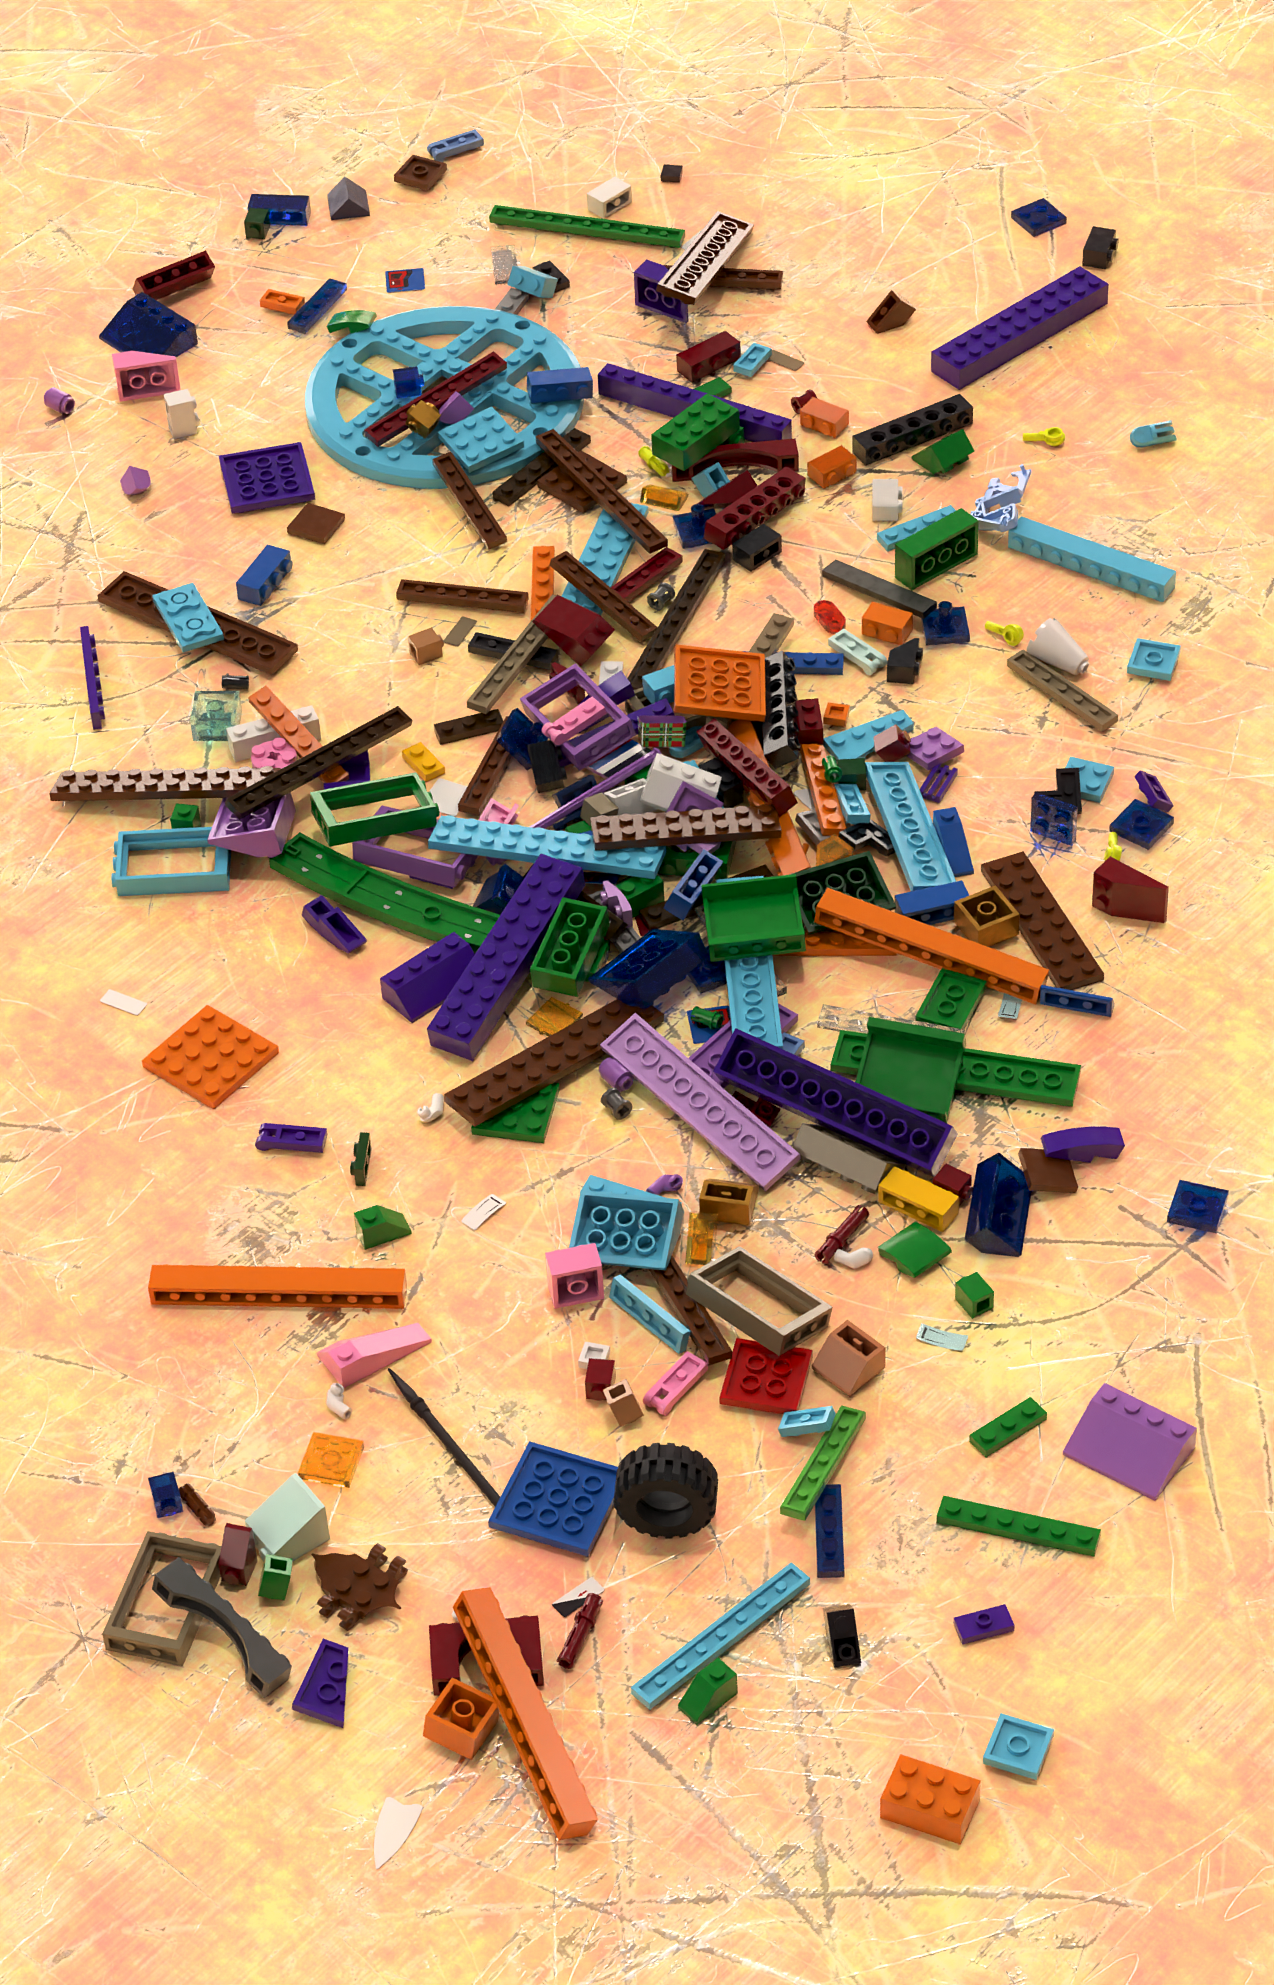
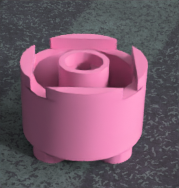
M275 738L273 741L256 745L251 750L252 768L272 766L273 768L282 769L297 761L296 750L284 738Z

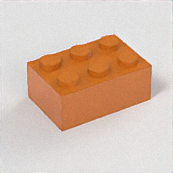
M900 1754L880 1798V1818L961 1845L980 1801L981 1780Z

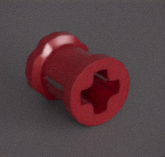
M809 389L801 396H793L791 406L797 414H800V409L812 397L817 398L812 389Z

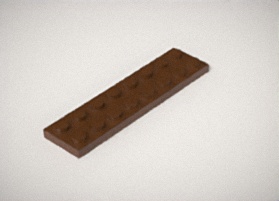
M768 804L750 807H717L706 810H671L662 813L646 812L633 815H600L598 817H590L595 851L781 838V826L777 811Z
M1024 851L981 864V872L990 886L996 885L1020 914L1019 931L1042 967L1049 969L1048 976L1056 988L1074 990L1104 980V972Z

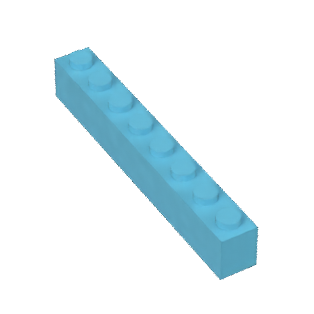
M1021 516L1018 519V525L1008 531V548L1154 600L1164 602L1175 589L1176 571L1031 519Z

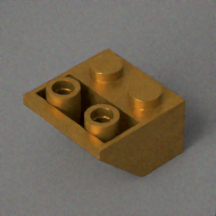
M711 1178L704 1180L699 1197L700 1219L750 1225L759 1185Z

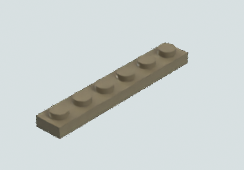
M1021 650L1007 659V667L1101 732L1118 722V714L1025 650Z

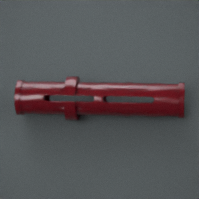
M857 1205L833 1233H829L826 1236L824 1244L814 1253L815 1258L819 1262L825 1257L822 1264H827L838 1249L842 1250L844 1248V1244L849 1237L869 1217V1211L865 1207L859 1212L862 1205Z
M595 1593L587 1594L582 1609L574 1617L575 1623L557 1658L559 1665L565 1669L573 1668L588 1632L596 1624L595 1618L603 1604V1600Z

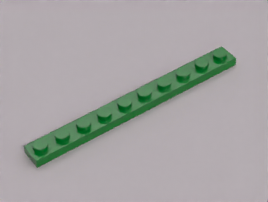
M494 205L489 215V222L499 225H512L537 230L610 238L672 248H680L685 238V230L501 205Z

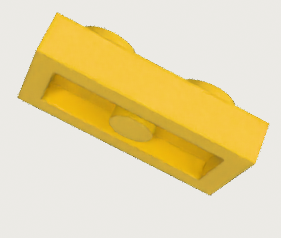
M422 742L402 750V758L425 782L445 774V766Z

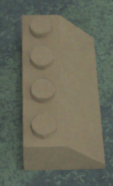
M802 1123L792 1147L800 1154V1160L810 1164L814 1161L820 1164L819 1169L831 1174L835 1171L841 1174L840 1179L852 1184L856 1181L862 1184L861 1189L873 1194L878 1191V1185L894 1166L903 1170L906 1165L816 1124Z

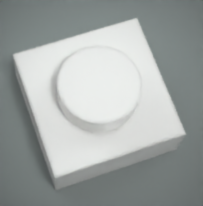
M585 1342L578 1360V1368L587 1369L589 1358L608 1360L610 1346Z

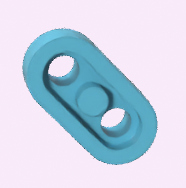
M694 726L686 730L685 747H669V753L673 757L684 758L703 748L704 746L697 734V731L702 726Z

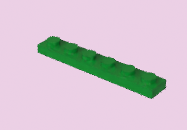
M944 1495L936 1516V1523L1095 1557L1101 1536V1529Z

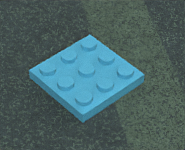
M489 407L438 431V438L469 473L524 448L523 440L493 407Z

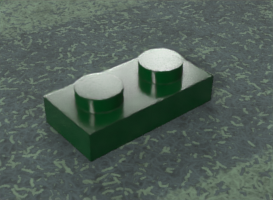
M360 1132L359 1141L354 1142L353 1154L356 1158L355 1161H351L350 1174L355 1176L356 1186H366L372 1151L370 1133Z

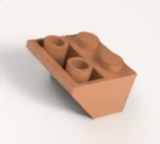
M847 1319L829 1334L812 1364V1369L850 1397L885 1368L886 1347Z

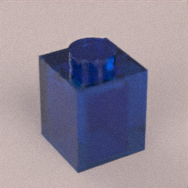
M417 366L392 369L397 399L421 395V387H424L423 374H419Z
M174 1471L149 1477V1488L157 1518L183 1512Z

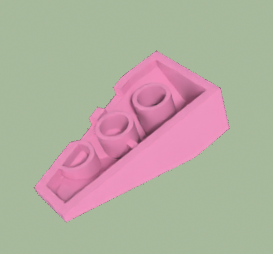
M419 1323L340 1340L318 1351L317 1356L338 1383L345 1388L432 1342V1339Z

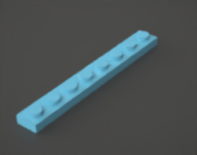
M792 1562L631 1686V1694L651 1710L810 1585V1577Z

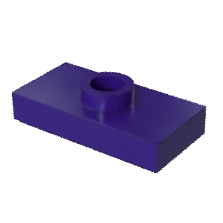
M1006 1604L953 1617V1624L962 1645L1012 1632L1015 1629Z

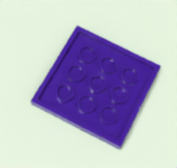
M301 442L218 455L232 514L315 500V492Z

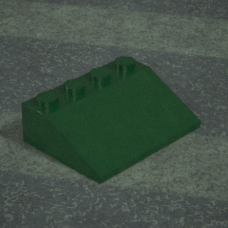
M870 851L792 873L796 874L802 924L808 935L831 929L814 922L816 906L827 888L889 911L896 909V904Z

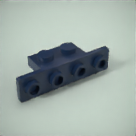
M588 775L553 794L552 796L558 809L596 786L597 782L593 775ZM617 785V786H615V787H613V788L607 790L606 792L611 791V790L616 789V788H619V787L624 786V785ZM582 806L546 829L560 831L567 827L569 821L573 820L575 822L582 819L580 817Z

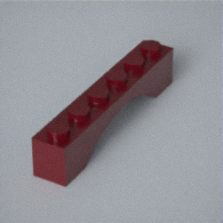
M796 438L719 445L685 471L670 464L672 482L691 481L692 477L718 462L722 468L730 466H755L779 472L783 468L788 467L793 471H799V454Z

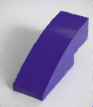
M622 671L609 677L598 686L616 705L635 696L631 683ZM587 695L580 704L589 699L590 696ZM608 714L604 715L603 717H601L600 719H598L597 721H595L579 733L585 731L586 729L594 726L595 724L605 720L610 716Z
M323 895L303 906L302 917L322 937L340 950L349 954L367 942V939L339 907L333 908Z
M1088 1126L1070 1128L1044 1134L1040 1138L1046 1157L1091 1163L1094 1156L1117 1159L1125 1147L1120 1128Z

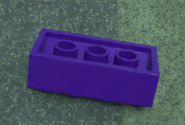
M455 932L449 934L380 978L382 999L411 1023L417 1021L444 1003L475 954L472 948Z

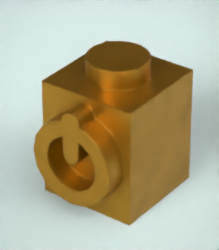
M421 400L416 406L413 404L406 413L408 417L405 424L411 431L418 433L426 439L438 425L441 415L433 404L425 403Z

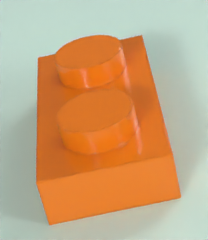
M268 289L259 301L260 307L297 315L305 304V297Z

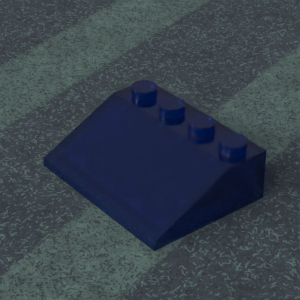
M144 292L127 300L99 334L100 340L119 352L138 351L178 357L198 344L196 325Z
M651 929L588 978L591 984L628 1006L648 1008L653 1005L654 1000L659 996L668 993L673 985L683 981L692 970L700 968L702 963L709 958V955L699 932Z

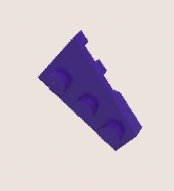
M324 1638L322 1639L292 1703V1710L343 1728L349 1647Z

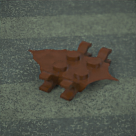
M379 1543L372 1547L366 1560L357 1554L330 1553L318 1555L312 1553L311 1555L316 1562L315 1570L322 1583L321 1589L326 1594L317 1602V1605L322 1607L319 1614L329 1618L341 1606L343 1609L337 1615L342 1620L339 1626L349 1631L359 1619H363L375 1609L387 1606L401 1609V1606L395 1600V1590L400 1583L398 1580L403 1578L408 1572V1569L403 1566L406 1560L396 1556L391 1561L386 1572L382 1571L379 1567L388 1560V1557L383 1554L386 1548Z

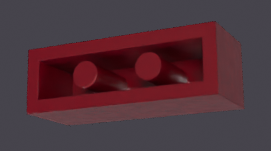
M723 331L676 354L677 372L693 383L737 361L741 357L740 341L727 331Z

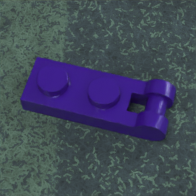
M263 1123L260 1125V1136L256 1139L255 1147L261 1151L272 1148L323 1153L328 1135L327 1128Z

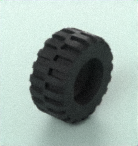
M652 1443L648 1447L643 1445L637 1448V1451L632 1450L618 1465L614 1507L625 1524L630 1528L634 1527L641 1534L648 1533L651 1537L656 1538L664 1536L665 1539H673V1536L687 1537L689 1533L695 1534L706 1527L716 1513L718 1473L707 1457L703 1458L702 1453L697 1450L692 1451L688 1446H675V1443H667V1445Z

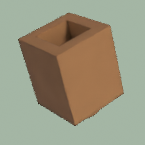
M432 627L408 636L409 653L418 665L443 657V639L440 634H436Z
M627 1379L603 1389L607 1402L620 1427L644 1416Z

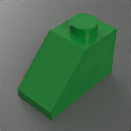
M379 1205L354 1212L356 1234L365 1250L412 1234L403 1213Z
M718 1657L697 1673L679 1702L678 1709L698 1725L738 1694L737 1673Z

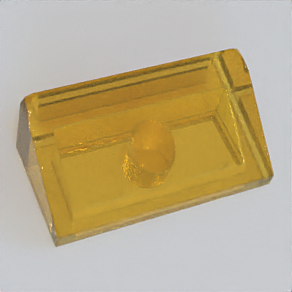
M649 484L642 487L640 502L679 511L689 494Z

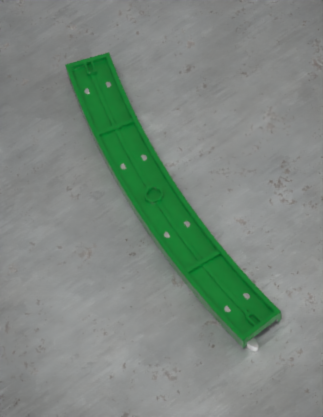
M301 832L287 841L282 854L269 858L270 868L335 902L399 929L435 942L455 932L470 945L474 954L500 917L499 914L440 896L386 875L334 851ZM603 939L585 980L586 982H608V974L600 971L602 963L606 964L609 958V940Z

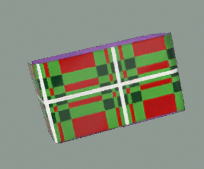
M639 716L638 738L642 747H685L687 725L685 717Z

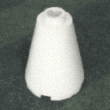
M1054 617L1043 622L1035 631L1036 639L1034 641L1030 639L1026 650L1029 654L1071 674H1083L1090 665L1087 654Z

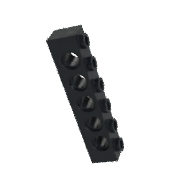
M957 394L853 435L852 452L867 466L973 424V406L961 394Z
M783 650L765 658L766 716L765 721L762 722L764 756L775 769L799 759L798 749L800 748L798 740L799 726L797 724L798 710L796 708L798 698L795 692L797 682L794 676L796 666L791 657L788 658Z

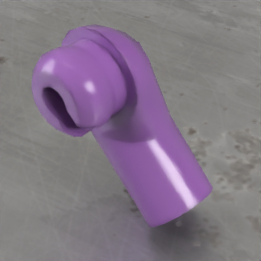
M678 1174L662 1175L646 1189V1192L659 1195L662 1191H677L682 1187L683 1178Z

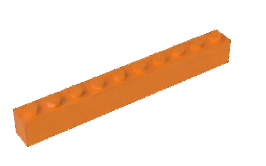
M738 719L732 722L727 730L770 767L751 720ZM743 784L745 792H750L747 799L751 806L765 804ZM787 811L782 816H778L781 826V838H771L765 842L770 855L773 853L775 855L771 859L776 870H781L777 873L778 876L789 875L811 868L790 814Z
M827 888L816 906L814 922L938 969L944 968L986 980L987 987L1036 1005L1040 998L1041 985L1046 986L1049 969L839 891Z
M164 1264L152 1265L148 1284L151 1305L404 1309L407 1290L405 1269Z
M491 1587L462 1591L453 1605V1610L558 1841L587 1836L598 1821L596 1811L586 1795L584 1785L580 1782L573 1761L568 1756L563 1739L555 1728L552 1715L548 1712L543 1702L542 1694L537 1689L531 1676V1670L525 1663L520 1646L513 1637L510 1625L501 1611L498 1599L495 1597Z

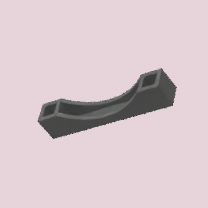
M178 1557L155 1574L152 1590L172 1608L198 1614L213 1622L225 1632L241 1656L245 1669V1680L264 1699L288 1681L292 1668L288 1658L283 1654H279L271 1646L270 1641L252 1627L248 1619L241 1617L228 1600L222 1599L209 1582L204 1581L196 1574L195 1569L189 1563H185Z

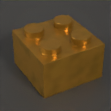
M996 885L954 901V923L968 940L989 947L1019 935L1020 914Z

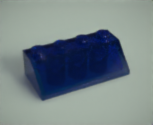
M999 1152L977 1164L965 1240L981 1253L1019 1257L1022 1255L1032 1191L1028 1189L1024 1172Z

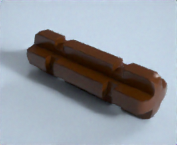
M189 1483L180 1486L178 1489L179 1496L184 1501H187L186 1504L197 1517H200L199 1520L206 1526L216 1521L214 1511L208 1507L209 1505L195 1491L193 1486Z

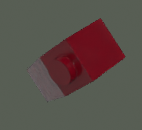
M746 470L695 504L693 508L695 510L726 508L758 485L749 471Z

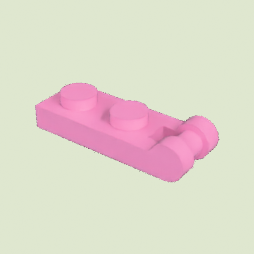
M590 697L555 722L546 723L542 727V733L548 738L551 737V741L555 745H561L606 715V709L595 698Z
M687 1351L645 1394L643 1404L650 1408L655 1407L657 1412L667 1416L672 1410L673 1405L708 1370V1364ZM661 1394L666 1396L663 1400L659 1398Z

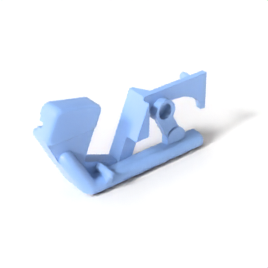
M1021 464V471L1011 473L1012 477L1019 478L1018 485L1014 487L1003 485L1000 483L999 477L990 480L985 495L975 501L976 510L971 511V515L979 520L978 530L1005 532L1018 525V510L1015 504L1021 502L1020 498L1023 496L1032 473L1031 469L1026 470L1024 465ZM1000 504V509L989 513L992 506Z

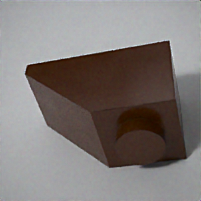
M891 290L866 322L879 334L903 326L916 311V308L907 298Z

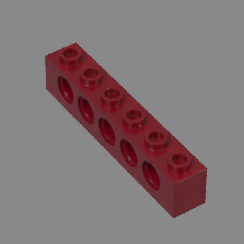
M788 467L783 468L708 519L705 524L704 539L725 550L732 543L762 525L769 518L774 517L782 509L787 508L795 500L800 499L806 490V478Z
M715 718L697 731L705 750L714 758L718 757L765 804L775 808L779 817L798 803L790 785Z

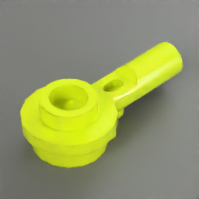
M1052 427L1039 433H1023V441H1045L1048 445L1059 446L1065 441V434L1061 428Z
M991 621L985 623V629L1003 635L1005 641L1011 646L1018 645L1024 637L1023 629L1017 624H1009L1004 627Z
M1111 832L1108 836L1109 847L1106 848L1104 860L1106 861L1111 856L1120 861L1122 848L1118 846V835L1116 832Z

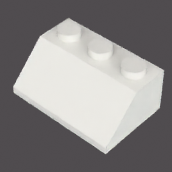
M657 753L648 771L640 802L666 812L682 781L716 798L722 777Z

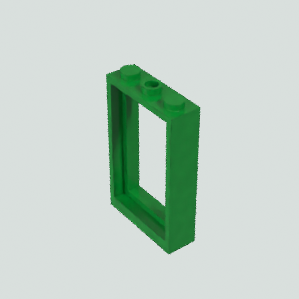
M417 772L310 792L311 812L329 847L435 827L437 817L440 815L438 804L433 802L431 792H427L425 781L419 778ZM414 795L420 806L339 823L336 822L331 812L332 810Z

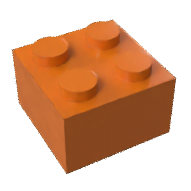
M451 1678L425 1715L423 1737L472 1760L497 1724L500 1711L492 1696L455 1678Z

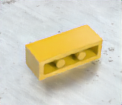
M895 1166L878 1185L879 1203L941 1232H944L959 1213V1196Z

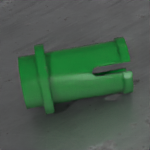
M828 755L826 756L828 762H826L825 758L822 759V765L825 770L824 776L827 781L835 783L841 779L842 770L837 765L836 758Z
M695 1006L691 1012V1015L695 1016H691V1021L707 1025L712 1030L715 1028L719 1029L722 1025L723 1015H720L718 1011L711 1012Z

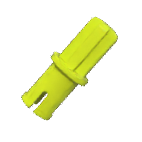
M643 446L639 449V457L647 463L650 469H654L661 476H666L670 472L668 465L662 459L652 455V450L648 446Z

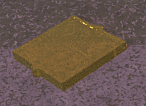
M551 997L526 1021V1025L539 1031L540 1035L544 1034L549 1037L580 1020L583 1017V1013L572 1008L569 1003L565 1004Z

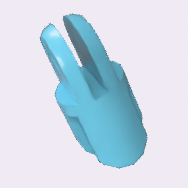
M1172 420L1134 428L1130 433V442L1135 447L1142 448L1176 441V435L1173 434L1175 430L1171 426L1173 424Z

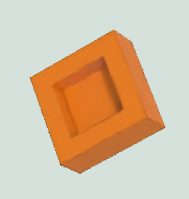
M828 702L823 717V724L846 727L850 705Z

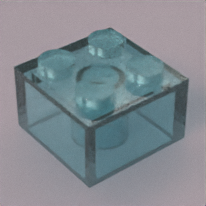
M195 691L190 718L193 741H228L226 728L239 725L241 722L242 705L240 691Z

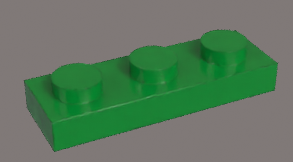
M1030 1396L969 1435V1442L987 1458L1047 1420V1412Z

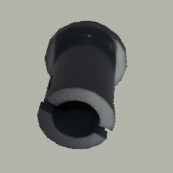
M226 673V675H222V688L226 689V691H229V689L249 690V675L232 676Z

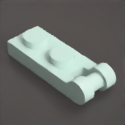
M845 629L828 638V646L839 653H844L846 658L863 668L864 672L869 676L875 673L877 668H883L887 665V658L882 653Z

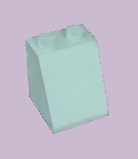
M297 1473L291 1475L245 1520V1527L252 1528L255 1547L259 1550V1555L263 1562L266 1554L292 1558L293 1562L330 1540L326 1508Z

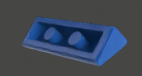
M1041 985V1005L1107 1017L1112 1016L1115 1003L1111 997Z

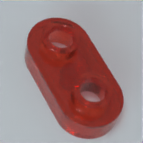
M821 600L814 604V617L825 631L836 634L842 629H846V618L833 602Z

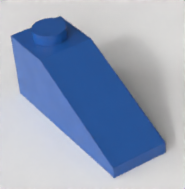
M956 807L933 811V825L954 877L974 874L963 825Z

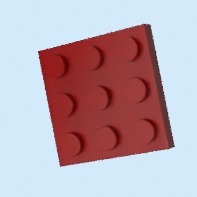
M736 1338L732 1359H730L719 1397L720 1404L778 1414L798 1411L813 1357V1350L794 1347L778 1356L757 1341Z

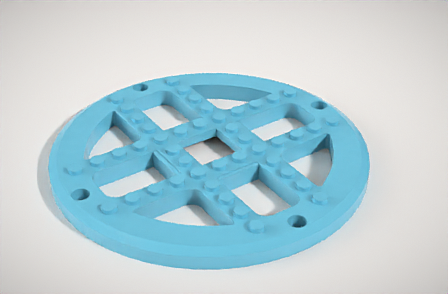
M438 306L414 309L378 319L372 323L370 328L348 334L322 356L312 370L306 385V418L309 429L318 445L332 459L345 468L369 479L386 484L420 489H445L447 486L432 463V459L439 456L428 454L443 443L438 438V431L453 424L443 423L439 420L436 428L426 439L418 433L412 432L393 447H377L365 436L364 429L421 396V392L441 376L449 379L472 365L468 362L492 343H507L518 348L504 359L507 362V369L462 396L474 408L466 418L494 406L530 424L517 433L524 442V448L470 473L458 461L471 483L478 485L517 473L544 452L536 443L537 435L554 429L563 437L574 429L580 418L584 399L531 403L528 393L514 387V385L523 379L527 372L533 371L539 365L543 366L545 370L581 367L574 353L557 335L536 322L519 315L473 306ZM461 334L441 349H433L412 340L432 335ZM378 354L412 368V370L396 382L361 364L371 356ZM342 386L375 401L349 422L343 420L337 407L338 394Z

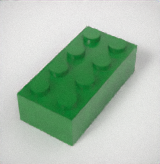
M708 393L651 434L652 455L685 471L740 430L739 409Z
M960 508L896 543L895 578L912 591L977 555L979 520L963 508Z
M562 897L530 968L532 986L534 988L574 997L579 996L610 926L607 907Z

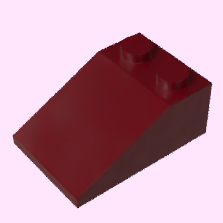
M558 594L532 621L580 667L615 631L599 614Z
M819 699L797 700L800 748L801 744L824 745ZM751 721L763 748L762 722Z
M1111 856L1094 871L1093 907L1115 917L1159 923L1167 921L1169 886Z

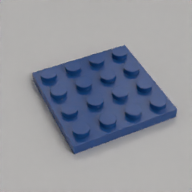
M529 1441L488 1520L489 1528L588 1557L614 1505L618 1467Z

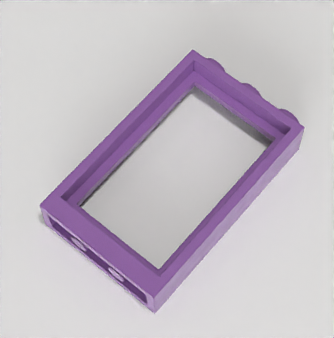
M575 663L521 697L520 701L525 714L541 731L542 727L550 721L539 709L578 684L590 697L595 698L605 707L607 714L615 721L614 723L576 747L568 740L561 745H555L560 746L561 752L580 771L634 737L636 733L628 716Z
M382 805L374 816L402 810ZM435 827L404 833L429 839ZM382 837L352 842L353 860L359 863L455 887L460 880L464 879L467 870L473 867L475 860L479 856L461 853L451 865L377 846L376 844Z

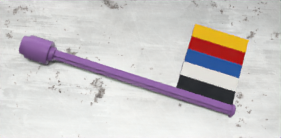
M629 739L585 767L606 780L529 827L546 829L580 808L585 798L606 792L653 763L656 754H662L658 748L651 750L647 747H642L636 741ZM485 856L493 866L495 864L500 865L508 860Z

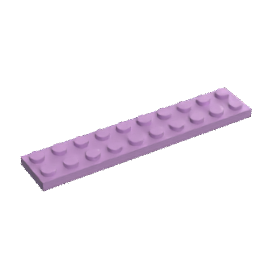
M636 1013L600 1044L606 1054L627 1068L636 1080L765 1192L801 1159L800 1154Z

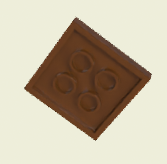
M582 450L578 452L616 490L627 483V476ZM557 466L537 480L538 488L583 514L598 504L560 466Z

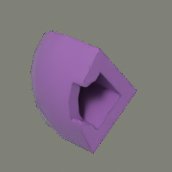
M455 392L439 409L440 421L448 424L457 423L465 419L474 408L458 392Z
M129 465L120 479V483L125 494L137 495L144 492L150 486L151 480L148 470Z

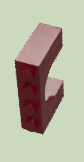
M538 1615L505 1618L510 1625V1630L516 1643L520 1646L525 1663L531 1670V1676L536 1686H544ZM460 1623L429 1625L434 1696L442 1693L451 1678L461 1681V1662L472 1649Z

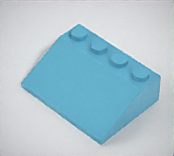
M581 1190L569 1248L595 1243L601 1264L666 1270L680 1236L684 1210L679 1199Z

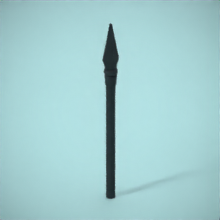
M388 1368L390 1375L403 1396L410 1403L411 1409L427 1423L486 1497L496 1506L500 1499L499 1494L431 1413L424 1399L418 1397L416 1392L404 1380Z

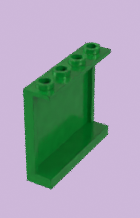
M796 874L701 885L711 962L806 951Z
M869 1017L867 1022L868 1034L855 1082L947 1123L966 1048L965 1034Z

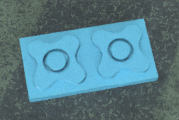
M194 583L152 595L154 604L182 652L224 640L223 632Z

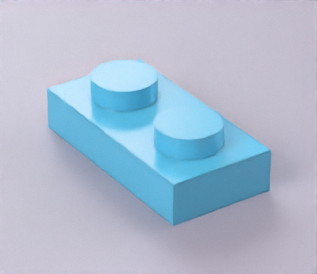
M753 343L734 363L733 371L752 377L770 358L772 348Z
M833 1406L784 1412L778 1430L781 1437L830 1431L836 1413Z

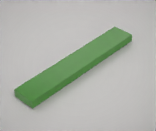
M841 1405L834 1417L830 1431L824 1433L780 1506L781 1515L803 1521L807 1519L864 1423L866 1412Z

